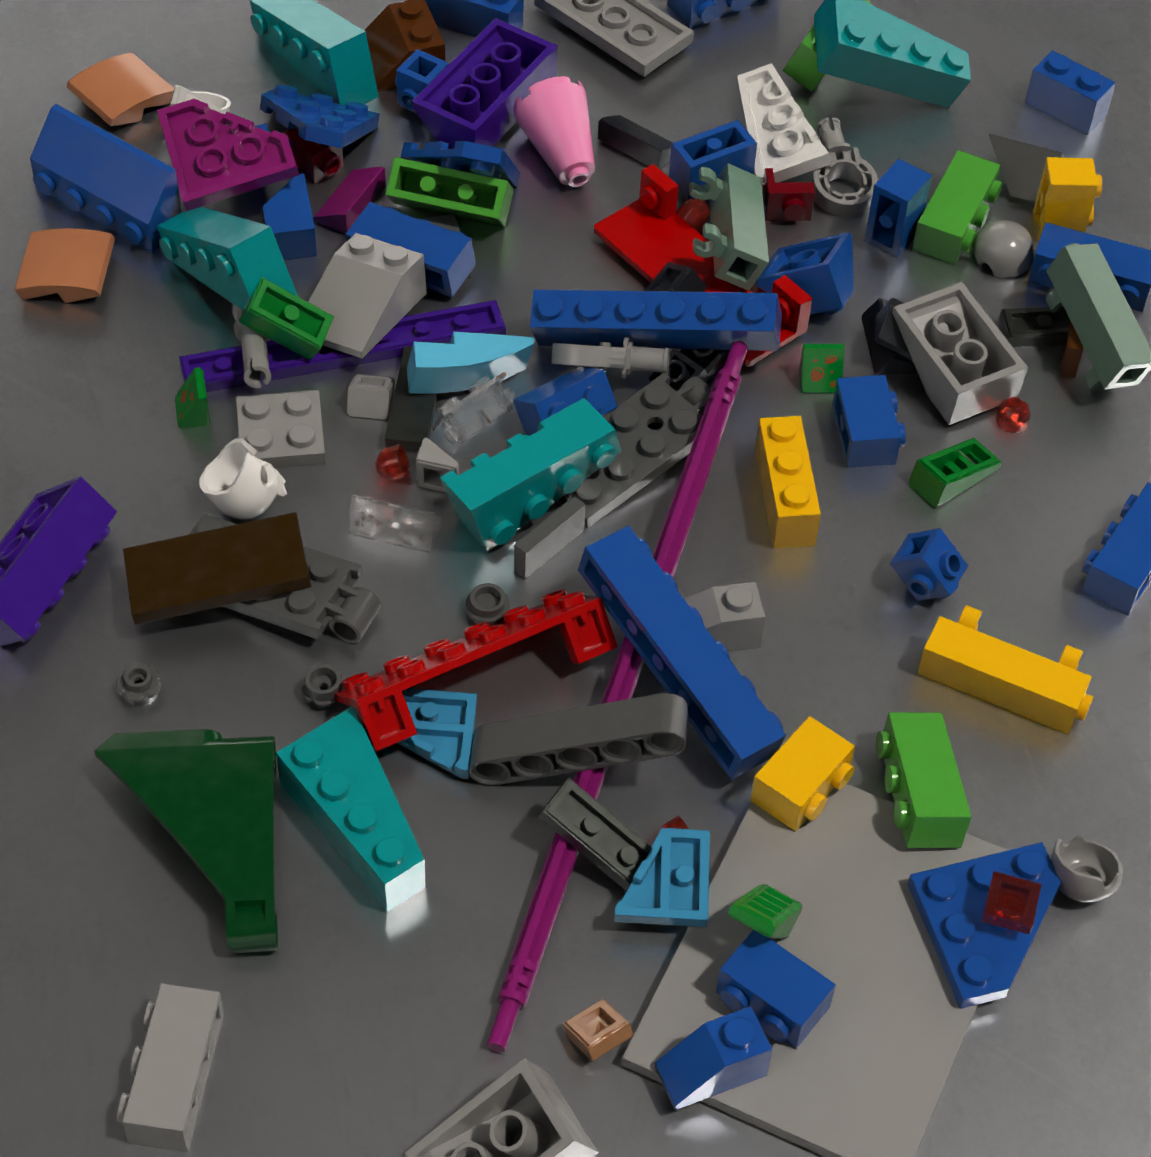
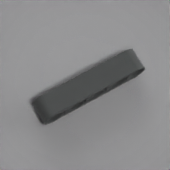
M661 693L478 726L473 733L469 774L473 780L481 784L500 785L680 754L686 747L688 705L678 695Z

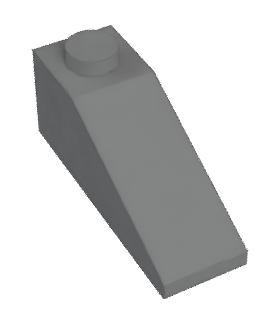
M756 581L714 586L684 598L689 606H693L698 610L706 629L715 641H720L725 646L728 652L761 648L766 616Z

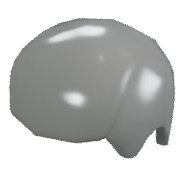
M998 220L983 226L973 242L974 255L978 265L988 264L995 277H1016L1027 272L1033 263L1034 251L1031 236L1024 226L1013 221Z
M1076 835L1070 842L1064 845L1060 838L1056 840L1051 861L1057 876L1061 880L1059 890L1069 899L1079 902H1096L1111 896L1120 888L1123 867L1114 851L1101 843L1086 841L1080 835Z

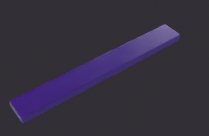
M493 300L404 316L363 358L322 345L319 352L312 359H306L273 340L266 341L269 370L271 372L270 381L400 358L403 355L404 346L412 347L414 341L450 344L453 331L506 335V327L497 301ZM242 345L179 357L184 382L194 368L201 367V370L204 372L206 393L247 385L244 380Z

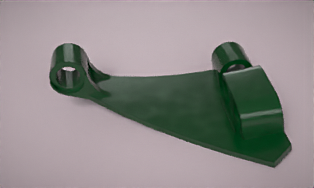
M210 729L114 733L94 750L95 756L152 813L224 899L227 948H232L233 953L277 951L278 925L274 877V778H276L277 773L275 737L224 738L219 732Z

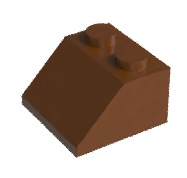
M406 0L389 4L364 30L366 31L378 92L397 89L395 86L396 70L417 49L445 61V43L425 0Z

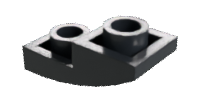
M673 348L670 351L667 374L670 377L669 386L678 391L688 379L698 376L706 383L725 364L730 350L681 349L678 351ZM653 372L649 377V381L652 382L663 373Z

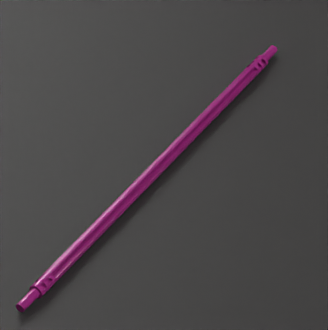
M737 340L732 343L724 368L717 373L653 555L664 572H668L672 577H674L741 383L739 373L748 350L747 344L743 341ZM626 636L624 637L601 704L632 699L644 660ZM608 767L579 771L575 776L574 782L597 801ZM555 833L497 998L500 1007L486 1044L489 1049L496 1052H505L518 1012L526 1007L579 853L576 848L558 833Z

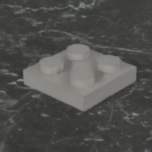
M319 390L236 397L239 438L244 439L257 450L254 455L256 458L271 463L274 468L326 464Z

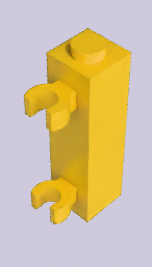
M966 605L958 623L939 616L924 647L917 674L1068 735L1075 719L1085 720L1094 696L1086 693L1092 676L1077 670L1078 663L1083 654L1082 650L1066 644L1059 663L977 631L979 626L977 623L983 611Z

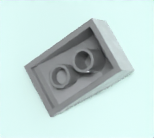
M355 233L334 253L308 301L334 316L323 346L363 358L427 294L424 254L373 239L367 235Z
M963 282L893 307L892 313L925 391L949 425L1018 399L1028 366Z
M524 1058L405 1152L406 1157H594L598 1154L597 1149L550 1074Z

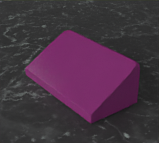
M371 167L352 170L313 217L314 222L346 234L368 203H373L385 189V168Z

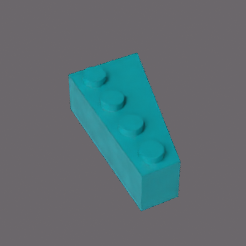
M249 0L252 9L250 20L256 33L270 44L320 94L331 96L334 103L346 105L347 102L366 104L379 97L366 31L315 0Z
M824 0L814 14L817 68L820 73L947 108L954 103L971 82L967 51L863 0Z
M198 207L189 211L185 210L157 225L161 236L159 245L166 258L241 310H244L261 277L298 296L271 226L205 207Z
M582 398L539 422L536 433L530 436L519 433L507 440V447L500 453L492 457L483 453L471 460V469L460 475H457L452 470L441 476L440 479L457 519L488 553L496 546L510 541L516 531L529 521L543 516L550 505L562 496L576 491L583 481L599 468L602 469L609 466L622 450L614 427L585 398Z
M353 706L276 752L281 785L386 913L426 888L425 859Z

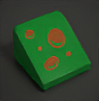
M803 344L799 367L802 393H834L837 378H843L844 344Z
M201 367L193 369L175 396L179 428L209 425L210 416L204 372L201 370Z

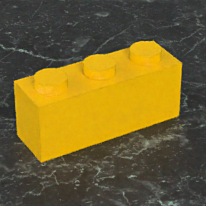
M801 416L759 418L755 455L773 549L815 546L821 512Z

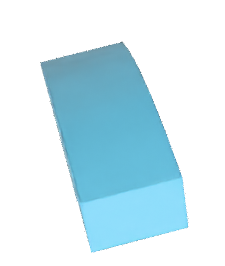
M453 331L450 344L414 341L407 364L409 393L437 394L458 392L487 386L507 379L526 369L534 346V337Z

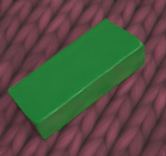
M261 277L239 318V322L302 357L312 359L321 349L334 316Z

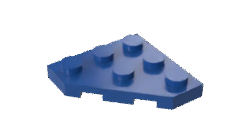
M277 85L274 89L261 94L260 110L267 114H273V111H275L276 121L288 129H295V126L299 127L298 136L307 141L341 149L378 128L380 113L368 111V106L362 103L347 102L346 105L334 103L331 96L314 93L309 97L297 94V88L286 85Z
M443 141L425 142L424 148L417 150L418 144L404 142L400 158L506 180L510 183L511 187L517 188L520 172L502 148L468 141H456L454 149H448L449 144Z
M1043 842L910 874L907 885L960 1009L1005 998L1014 982L1015 976L1061 884V880L1057 876Z

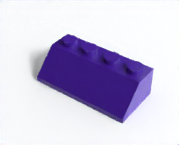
M495 18L412 100V108L437 142L443 141L449 144L448 149H454L456 141H468L493 147L517 122L513 112L516 99L519 96L521 100L526 98L530 94L528 88L533 84L548 78L557 77L558 45Z
M81 476L37 493L0 541L1 647L17 641L26 642L38 631L41 625L38 619L43 612L52 608L62 598L65 592L62 587L68 578L74 577L84 568L88 561L85 555L91 547L103 541L110 532L108 524L117 511Z

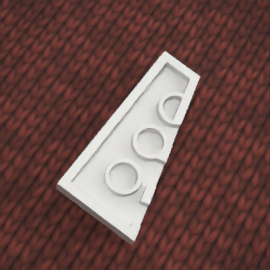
M772 63L737 76L747 131L757 142L754 169L756 176L761 177V182H763L765 168H773L775 182H782L833 164L827 149L822 145L813 127L808 123L801 108L791 96L790 91Z

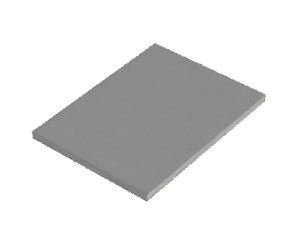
M846 784L841 790L834 788L827 796L828 801L821 814L814 821L807 818L796 832L752 802L709 885L707 927H688L622 1057L621 1066L662 1084L655 1069V1062L704 1023L735 1012L716 993L719 970L753 929L729 917L728 911L734 902L759 885L766 884L802 904V911L789 937L770 939L836 984L831 1006L797 1049L785 1041H776L765 1033L773 1049L767 1076L701 1100V1102L824 1157H915L978 1005L960 1009L907 885L910 874L1007 851V849L968 833L965 835L961 848H906L902 829H897L894 824L893 812L895 803L849 784Z

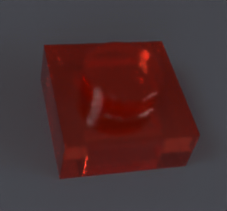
M993 871L981 922L1030 935L1042 884Z

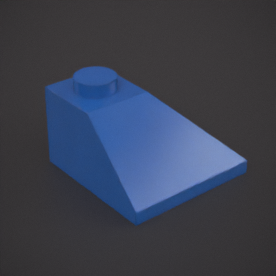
M843 233L778 248L765 270L757 279L758 288L767 293H772L773 282L786 275L812 297L810 314L821 312L822 315L827 316L841 311L854 292L853 239L851 233Z

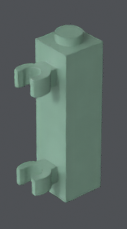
M729 163L726 164L718 178L712 169L701 167L699 169V180L707 184L698 185L691 182L689 184V194L697 200L709 199L711 224L705 223L703 225V237L710 239V241L703 242L695 238L692 241L693 252L704 258L713 256L715 277L749 291L769 264L761 177Z
M1072 243L1064 246L1046 270L1055 288L1046 296V302L1052 313L1056 312L1063 305L1093 365V368L1084 375V380L1089 390L1095 391L1101 383L1104 389L1138 385L1151 370V348L1098 243L1083 245Z

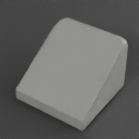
M356 374L348 387L347 414L351 417L387 419L390 412L395 379Z
M424 438L416 457L417 486L446 493L440 477L452 470L459 475V463L430 439Z

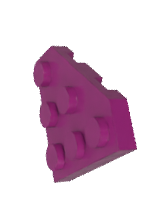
M197 99L187 100L157 110L172 166L176 169L181 198L187 211L300 175L290 142L285 134L275 130L270 133L255 127L254 122L230 112L222 114L210 109L207 103Z

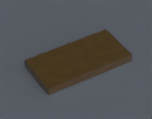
M296 512L123 548L131 614L135 625L311 587Z

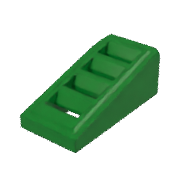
M971 438L918 459L911 473L909 485L930 505L937 507L950 501L1000 469L1002 462L979 441ZM966 456H968L976 464L974 465L971 461H969L966 458Z
M762 884L734 902L728 914H730L729 917L768 938L784 939L789 937L802 911V904L780 891Z

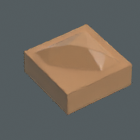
M604 999L563 1023L566 1036L591 1061L596 1060L633 1037L630 1023Z

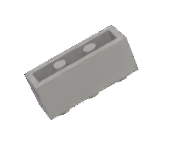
M161 983L156 1001L150 1000L148 1002L143 1023L147 1035L144 1045L136 1046L131 1061V1076H134L133 1085L130 1093L124 1092L122 1094L117 1113V1121L123 1124L129 1144L189 1152L224 1017L220 992Z

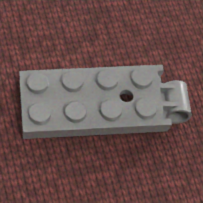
M534 0L536 7L643 77L693 43L694 31L645 0Z

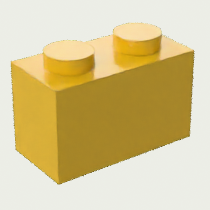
M1046 157L1032 212L1037 241L1040 240L1045 222L1084 233L1087 226H1092L1094 221V199L1100 198L1102 192V176L1096 174L1093 158Z
M809 716L754 776L750 801L796 832L807 818L814 821L821 814L828 801L827 796L834 788L841 790L848 783L855 770V767L851 765L855 745Z

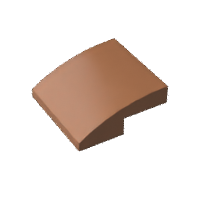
M132 52L100 61L81 71L68 80L67 88L110 126L141 121L144 108L170 104L174 87Z
M76 228L31 232L14 290L22 300L58 293L65 303L100 296L115 241L114 236L108 232Z

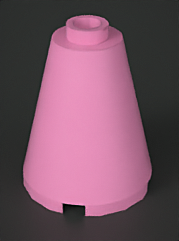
M566 76L548 78L537 82L528 88L530 94L526 98L521 100L519 96L516 99L513 107L515 119L560 183L572 187L584 185L595 172L587 93L583 84L579 80L578 84L572 83L570 77Z

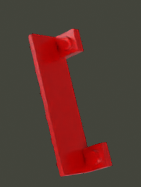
M654 164L641 170L639 199L594 224L593 232L650 283L667 262H672L693 268L705 283V292L767 293L758 288L756 282L748 291L714 276L713 256L704 258L693 252L692 241L695 238L703 242H708V240L676 214L679 185ZM786 275L775 280L772 286V293L778 294L782 311L779 348L807 331L812 297ZM747 350L743 364L750 367L774 351Z
M561 589L541 598L543 604L528 609V606L524 605L506 611L502 614L504 620L497 624L489 626L488 622H482L472 625L463 630L465 637L450 642L448 638L434 641L423 647L424 654L409 659L408 655L391 659L383 664L384 671L369 676L368 672H363L348 677L342 681L344 688L335 693V701L355 707L372 747L377 752L417 734L402 693L405 689L558 624L572 663H583L617 648L618 645L601 597L584 595L583 591L567 593L566 589Z

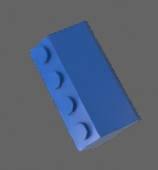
M58 104L50 108L30 157L35 186L43 194L55 197L73 211L85 214L95 220L100 226L115 231L124 236L130 243L139 245L153 253L160 247L159 240L161 236L157 225L182 213L176 169Z

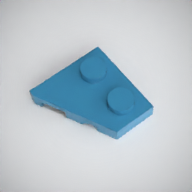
M412 688L403 690L402 693L417 734L397 742V744L461 779H469L477 694Z
M662 828L653 842L647 858L642 861L633 876V881L627 892L616 905L614 922L707 927L710 830Z

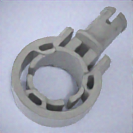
M832 117L833 128L831 129L829 118H825L817 124V132L833 164L814 170L812 178L815 189L814 201L823 210L833 215L849 217L861 214L871 205L874 184L878 181L877 174L874 168L860 157L857 147H852L850 154V144L844 141L840 120ZM834 179H846L851 182L854 180L859 184L860 190L856 193L845 194L833 190L830 195L831 186L829 182ZM866 186H868L869 192L864 195Z
M626 337L624 338L623 347H611L609 342H600V346L553 343L551 363L598 367V369H604L605 371H609V368H622V379H626L627 375H631L632 371L665 372L668 374L670 348L633 346V342H630V339Z

